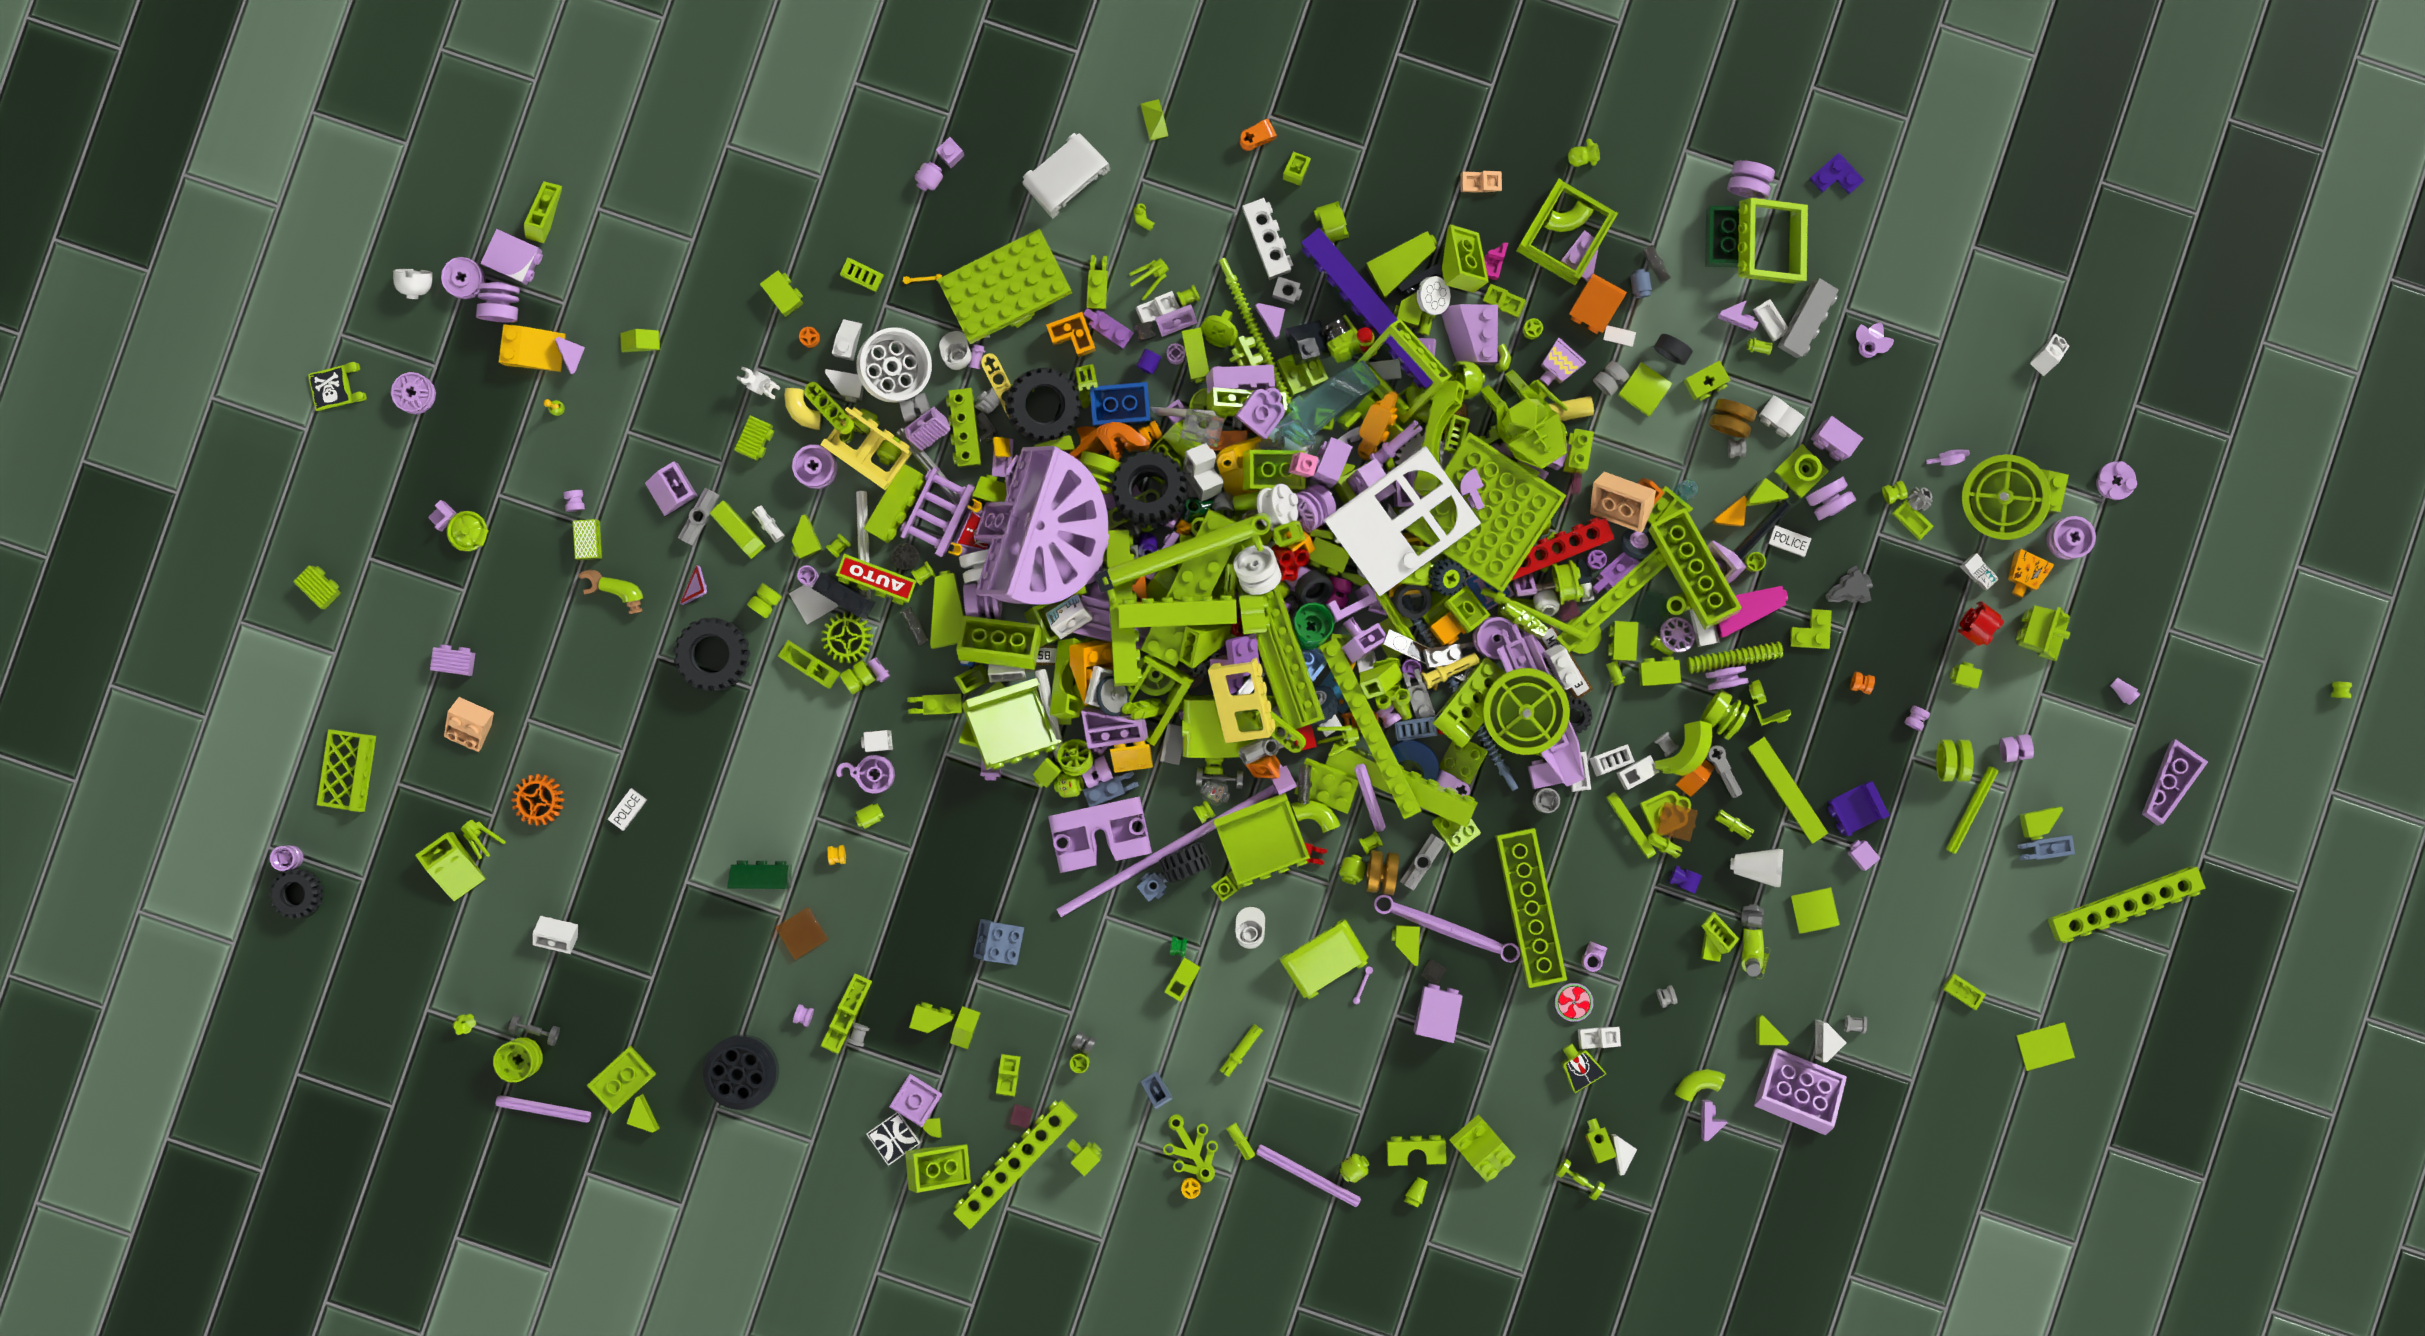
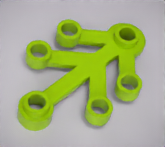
M1173 1114L1168 1121L1169 1127L1177 1131L1187 1149L1167 1143L1163 1148L1166 1155L1175 1154L1193 1159L1197 1166L1184 1164L1182 1160H1176L1173 1164L1174 1170L1176 1172L1185 1171L1196 1174L1201 1182H1210L1215 1176V1169L1211 1164L1214 1153L1218 1149V1143L1215 1140L1208 1141L1206 1145L1208 1151L1205 1161H1203L1200 1152L1204 1137L1208 1133V1126L1204 1123L1197 1126V1137L1194 1145L1183 1127V1117L1179 1114ZM1174 1119L1180 1121L1178 1126L1173 1125L1172 1121ZM1204 1126L1206 1132H1199V1127ZM1210 1143H1214L1216 1148L1211 1150L1208 1146ZM1171 1146L1173 1151L1169 1153L1165 1148ZM1176 1163H1181L1183 1167L1177 1169L1175 1165ZM1205 1169L1208 1170L1209 1175L1203 1176L1202 1171Z

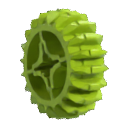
M847 612L843 613V618L840 614H836L837 621L831 617L829 620L833 624L825 623L824 625L829 630H822V634L827 635V638H821V641L828 643L823 646V649L830 648L827 655L830 656L835 653L832 658L833 660H837L840 656L839 662L843 663L846 658L848 664H851L852 657L855 662H858L857 655L865 658L862 651L870 652L866 645H873V642L868 641V638L874 637L873 634H867L872 628L864 627L868 624V621L865 620L860 623L862 618L857 617L855 620L853 613L848 618ZM849 622L855 623L860 628L862 634H853ZM843 623L841 634L833 636L834 630ZM847 632H849L848 635L856 637L849 639L848 644L845 640L838 639L845 637ZM862 640L860 647L851 653L853 643ZM833 642H842L845 654L839 652Z

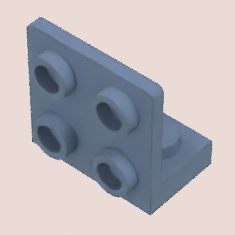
M980 919L973 957L985 961L1017 965L1024 927Z

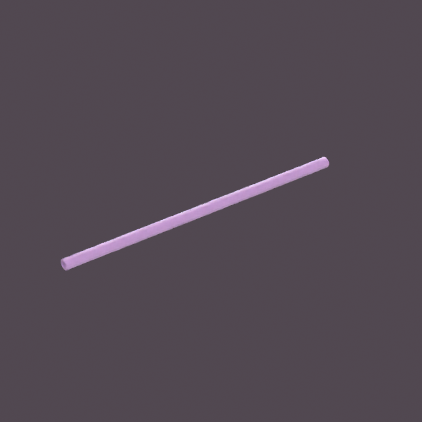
M1271 785L1214 819L1262 802L1278 792L1274 785ZM1214 819L1057 908L1060 917L1157 863L1162 857L1183 848L1216 829Z

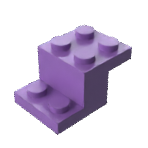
M1256 633L1245 634L1226 640L1227 654L1210 659V666L1215 663H1221V666L1251 662L1253 658H1257L1258 664H1260ZM1250 673L1226 675L1230 694L1238 692L1244 684L1243 677L1250 675Z

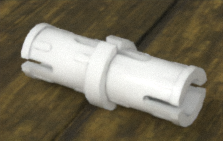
M762 505L752 511V514L762 525L761 528L767 531L775 543L783 539L785 535L775 524L774 518L767 514Z

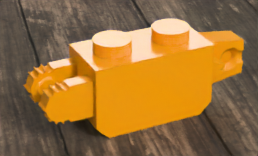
M1390 391L1382 400L1372 404L1360 427L1359 435L1363 438L1360 450L1368 455L1381 442L1387 440L1390 434L1388 429L1397 420L1398 416L1395 414L1398 408L1395 405L1399 394L1396 391Z

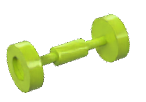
M1565 1158L1555 1174L1560 1178L1565 1173L1571 1175L1573 1180L1583 1187L1587 1186L1592 1190L1589 1198L1595 1201L1602 1193L1605 1184L1599 1181L1595 1186H1592L1583 1176L1569 1170L1571 1161Z

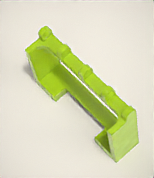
M1144 656L1143 661L1149 665L1144 672L1141 671V680H1139L1136 687L1127 686L1128 691L1132 693L1129 697V702H1132L1152 667L1182 684L1155 731L1152 732L1147 729L1148 737L1145 741L1155 746L1189 690L1194 678L1156 657Z

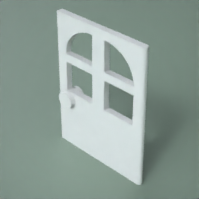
M1426 446L1324 519L1379 596L1481 524ZM1422 470L1435 475L1442 484L1420 499L1403 475L1410 471ZM1397 480L1414 504L1391 520L1375 498V495ZM1451 495L1456 505L1457 517L1454 527L1446 535L1429 511ZM1423 516L1440 540L1417 556L1401 531Z

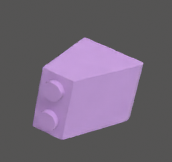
M1430 983L1428 987L1423 986L1413 1029L1415 1034L1454 1043L1463 997L1461 994H1458L1459 990L1447 988V991L1440 990V986Z

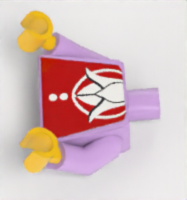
M974 498L972 499L974 505L972 507L967 506L970 510H967L953 542H951V545H954L953 551H948L950 554L963 556L987 550L988 546H990L974 539L984 510L982 503Z

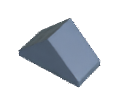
M1157 1071L1140 1081L1155 1109H1158L1172 1099L1171 1092Z

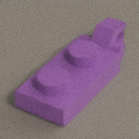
M1087 308L1083 313V316L1090 320L1089 325L1092 329L1122 349L1126 347L1134 335V332L1104 312L1098 310L1095 313Z
M1623 552L1599 573V576L1596 577L1598 583L1593 586L1592 590L1596 595L1603 588L1608 591L1640 562Z

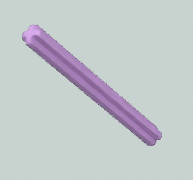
M1263 1145L1258 1147L1257 1155L1354 1207L1359 1205L1361 1201L1359 1196Z

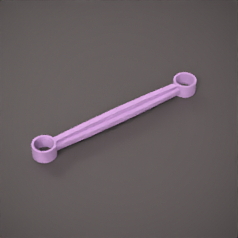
M1381 894L1374 900V907L1381 914L1391 912L1446 936L1500 954L1501 958L1506 962H1515L1520 956V950L1514 943H1499L1454 923L1395 903L1389 895ZM1382 897L1390 900L1391 907L1387 911H1381L1377 907V901ZM1508 945L1515 947L1517 950L1516 956L1512 959H1506L1503 955V949Z

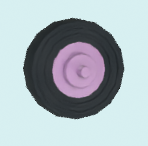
M1644 527L1641 533L1629 528L1624 531L1621 537V547L1627 556L1633 559H1643L1653 552L1655 541L1648 531L1649 529Z

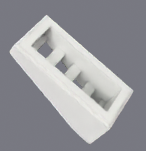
M1628 744L1590 758L1596 776L1635 762ZM1619 751L1623 752L1624 757L1626 759L1625 762H1623V759ZM1614 753L1619 764H1616L1615 759L1613 757ZM1606 756L1609 759L1611 767L1608 766V763L1605 758Z

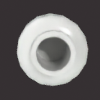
M1552 589L1539 591L1533 597L1536 611L1550 617L1558 612L1560 603L1556 592Z

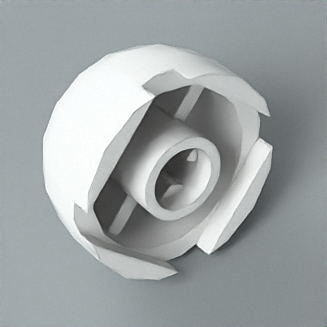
M395 269V271L393 270L394 285L400 293L407 295L406 298L418 299V295L426 294L431 288V271L421 270L420 272L413 271L414 269Z

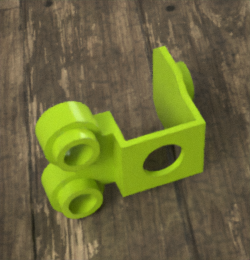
M1392 657L1376 661L1372 664L1373 668L1396 660L1399 667H1401L1399 659ZM1399 681L1397 685L1393 686L1385 694L1376 696L1375 701L1378 708L1385 710L1391 706L1392 701H1396L1398 705L1405 706L1410 702L1411 697L1409 691L1402 688L1401 681Z
M1759 679L1749 685V691L1754 700L1753 706L1761 726L1775 721L1782 723L1789 719L1788 717L1791 715L1790 709L1762 719L1757 705L1767 702L1763 687Z

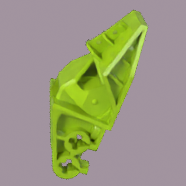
M1512 369L1504 374L1511 389L1518 394L1521 402L1509 409L1506 402L1489 385L1482 388L1480 392L1488 406L1492 407L1495 412L1498 435L1514 457L1543 469L1567 454L1566 427L1561 422L1559 414L1552 410L1548 403L1533 391Z

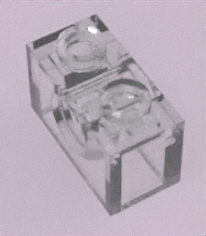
M1187 409L1180 438L1218 447L1224 418H1220L1218 415L1201 413L1199 410ZM1199 425H1205L1207 428H1201Z

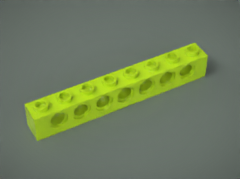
M2190 866L2050 917L2047 920L2055 940L2067 943L2073 941V937L2077 935L2083 937L2092 934L2091 930L2096 928L2103 930L2110 927V923L2127 921L2129 916L2134 915L2138 917L2144 915L2148 909H2161L2167 902L2173 904L2182 901L2184 896L2193 897L2199 895L2200 890L2206 888L2198 867ZM2183 881L2184 888L2180 891L2178 883ZM2164 887L2166 889V895L2164 897H2161L2160 889ZM2144 894L2148 896V901L2145 904L2142 902ZM2128 900L2130 908L2125 910L2123 905ZM2108 907L2112 909L2110 917H2107L2105 913ZM2092 913L2094 921L2089 924L2087 918ZM2072 920L2076 922L2074 930H2071L2069 927Z
M1062 1099L1059 1102L1055 1100L1048 1107L1049 1113L1046 1116L1042 1114L1034 1122L1036 1126L1032 1130L1028 1128L1022 1134L1023 1140L1019 1144L1015 1142L1007 1150L1009 1152L1005 1159L1000 1157L994 1164L996 1168L992 1172L988 1170L981 1177L983 1182L979 1186L975 1184L967 1192L969 1196L965 1201L961 1198L954 1206L956 1210L953 1214L969 1230L1077 1118L1078 1114ZM1057 1116L1060 1123L1054 1126L1049 1122V1118ZM1038 1130L1045 1131L1046 1138L1043 1140L1038 1139L1036 1132ZM1030 1144L1033 1147V1152L1025 1153L1023 1145ZM1016 1158L1019 1160L1020 1165L1014 1168L1009 1164V1160ZM1003 1172L1006 1175V1180L998 1181L996 1174ZM983 1187H991L993 1194L985 1195ZM972 1200L977 1201L979 1208L972 1209L969 1206V1202Z

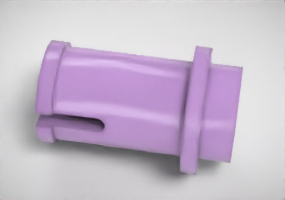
M973 344V347L970 348L972 352L968 367L980 369L982 355L985 353L984 346Z
M877 657L867 663V666L877 677V681L879 680L882 683L890 677L889 671L884 669Z

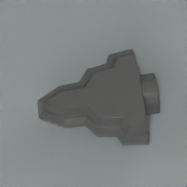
M1856 565L1848 569L1847 574L1840 578L1839 584L1832 587L1825 596L1828 602L1847 600L1851 603L1856 601L1865 603L1871 601L1869 589L1873 588V584L1867 573L1862 575Z

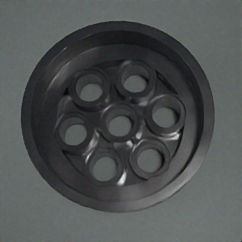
M734 1035L719 1042L709 1052L703 1068L704 1083L711 1097L722 1106L735 1110L749 1109L762 1103L774 1091L779 1078V1064L774 1051L766 1042L752 1035ZM730 1050L736 1052V1060L729 1059L728 1052ZM749 1054L755 1056V1064L748 1063L747 1056ZM716 1065L723 1067L724 1073L722 1075L715 1072ZM735 1069L742 1071L743 1077L741 1079H737L734 1076ZM754 1073L761 1075L762 1081L760 1083H756L753 1080ZM723 1083L729 1086V1093L722 1092L721 1085ZM742 1087L748 1090V1097H742L740 1095V1089Z

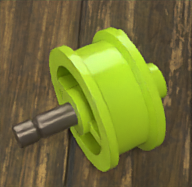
M1569 560L1568 564L1558 566L1556 563L1552 564L1553 581L1535 584L1537 592L1555 589L1560 605H1563L1564 601L1570 600L1579 602L1580 597H1583L1582 586H1579L1578 579L1581 578L1580 570L1572 560Z

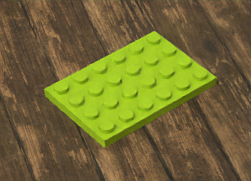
M1040 228L937 279L969 344L1072 294V290Z

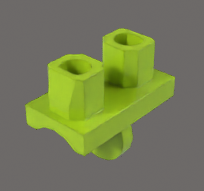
M1244 336L1237 338L1233 344L1235 348L1231 350L1234 355L1229 359L1231 363L1237 362L1238 366H1257L1264 362L1260 353L1252 355L1250 349L1256 346L1253 337L1244 338Z

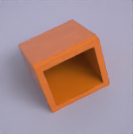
M1591 274L1569 313L1572 315L1571 320L1580 325L1582 322L1589 325L1587 329L1596 334L1599 331L1603 333L1627 292L1601 277Z

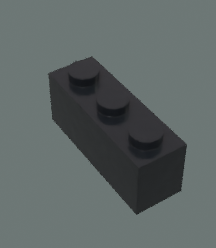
M821 572L812 587L816 592L860 618L867 619L876 603L852 587L838 582L837 578L827 573Z

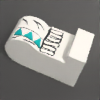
M1977 553L1972 554L1960 566L1985 591L1998 581L1997 576L1985 565Z

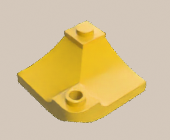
M1260 436L1228 446L1219 452L1216 457V464L1219 474L1223 479L1225 492L1237 496L1261 491L1243 490V451L1273 450L1269 437L1266 440H1263Z

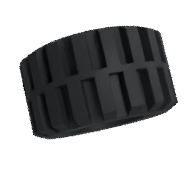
M1197 842L1159 860L1168 883L1189 877L1212 865L1203 842Z
M308 870L285 871V873L278 875L279 878L273 880L274 886H270L269 890L272 891V894H269V898L273 899V902L270 903L272 906L277 907L275 911L277 913L281 912L283 917L300 918L309 916L312 912H316L319 909L317 906L323 902L320 900V898L324 897V893H321V889H324V887L319 885L321 880L315 878L316 874L313 872L309 873ZM295 882L299 883L305 891L304 900L300 905L294 904L289 898V889Z

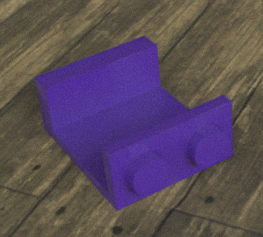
M1867 781L1827 801L1829 804L1827 809L1832 817L1835 816L1838 822L1836 827L1840 834H1844V836H1851L1852 832L1878 819H1885L1890 816L1873 781Z

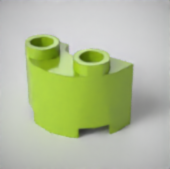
M1339 201L1317 207L1314 210L1316 221H1320L1322 225L1320 229L1331 242L1349 237L1346 229L1347 224L1342 208L1339 206Z

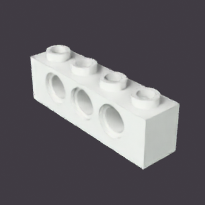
M1262 198L1243 205L1242 210L1269 280L1290 273L1293 263L1290 255L1286 256L1284 252L1286 245L1283 237L1279 238L1277 231L1280 229L1277 221L1272 220L1270 213H1273L1270 203H1266L1265 199ZM1258 217H1265L1267 223L1260 225L1256 220ZM1267 234L1272 235L1274 238L1270 243L1263 240V237ZM1278 252L1281 257L1275 261L1270 258V254Z

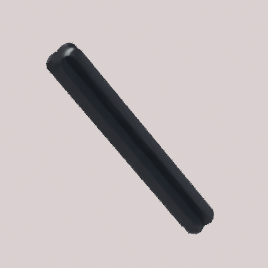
M1785 500L1781 501L1734 553L1742 560L1790 508V504Z

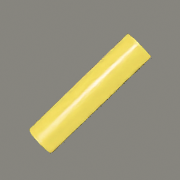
M1591 396L1562 401L1568 408L1567 411L1557 403L1548 404L1552 410L1559 414L1561 421L1594 415Z

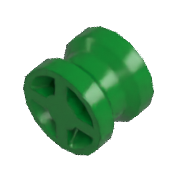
M1172 936L1170 955L1174 956L1177 954L1185 958L1188 939L1183 938L1180 940Z

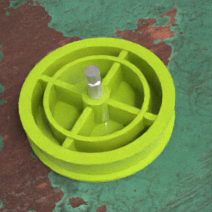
M1997 455L1982 461L1970 472L1962 491V505L1970 523L1981 533L2002 540L2018 539L2032 533L2046 518L2051 505V489L2045 474L2033 462L2016 455Z
M1519 668L1503 674L1491 685L1484 700L1483 715L1486 728L1498 745L1512 753L1531 755L1546 751L1560 740L1568 726L1570 708L1565 691L1551 675L1538 669Z

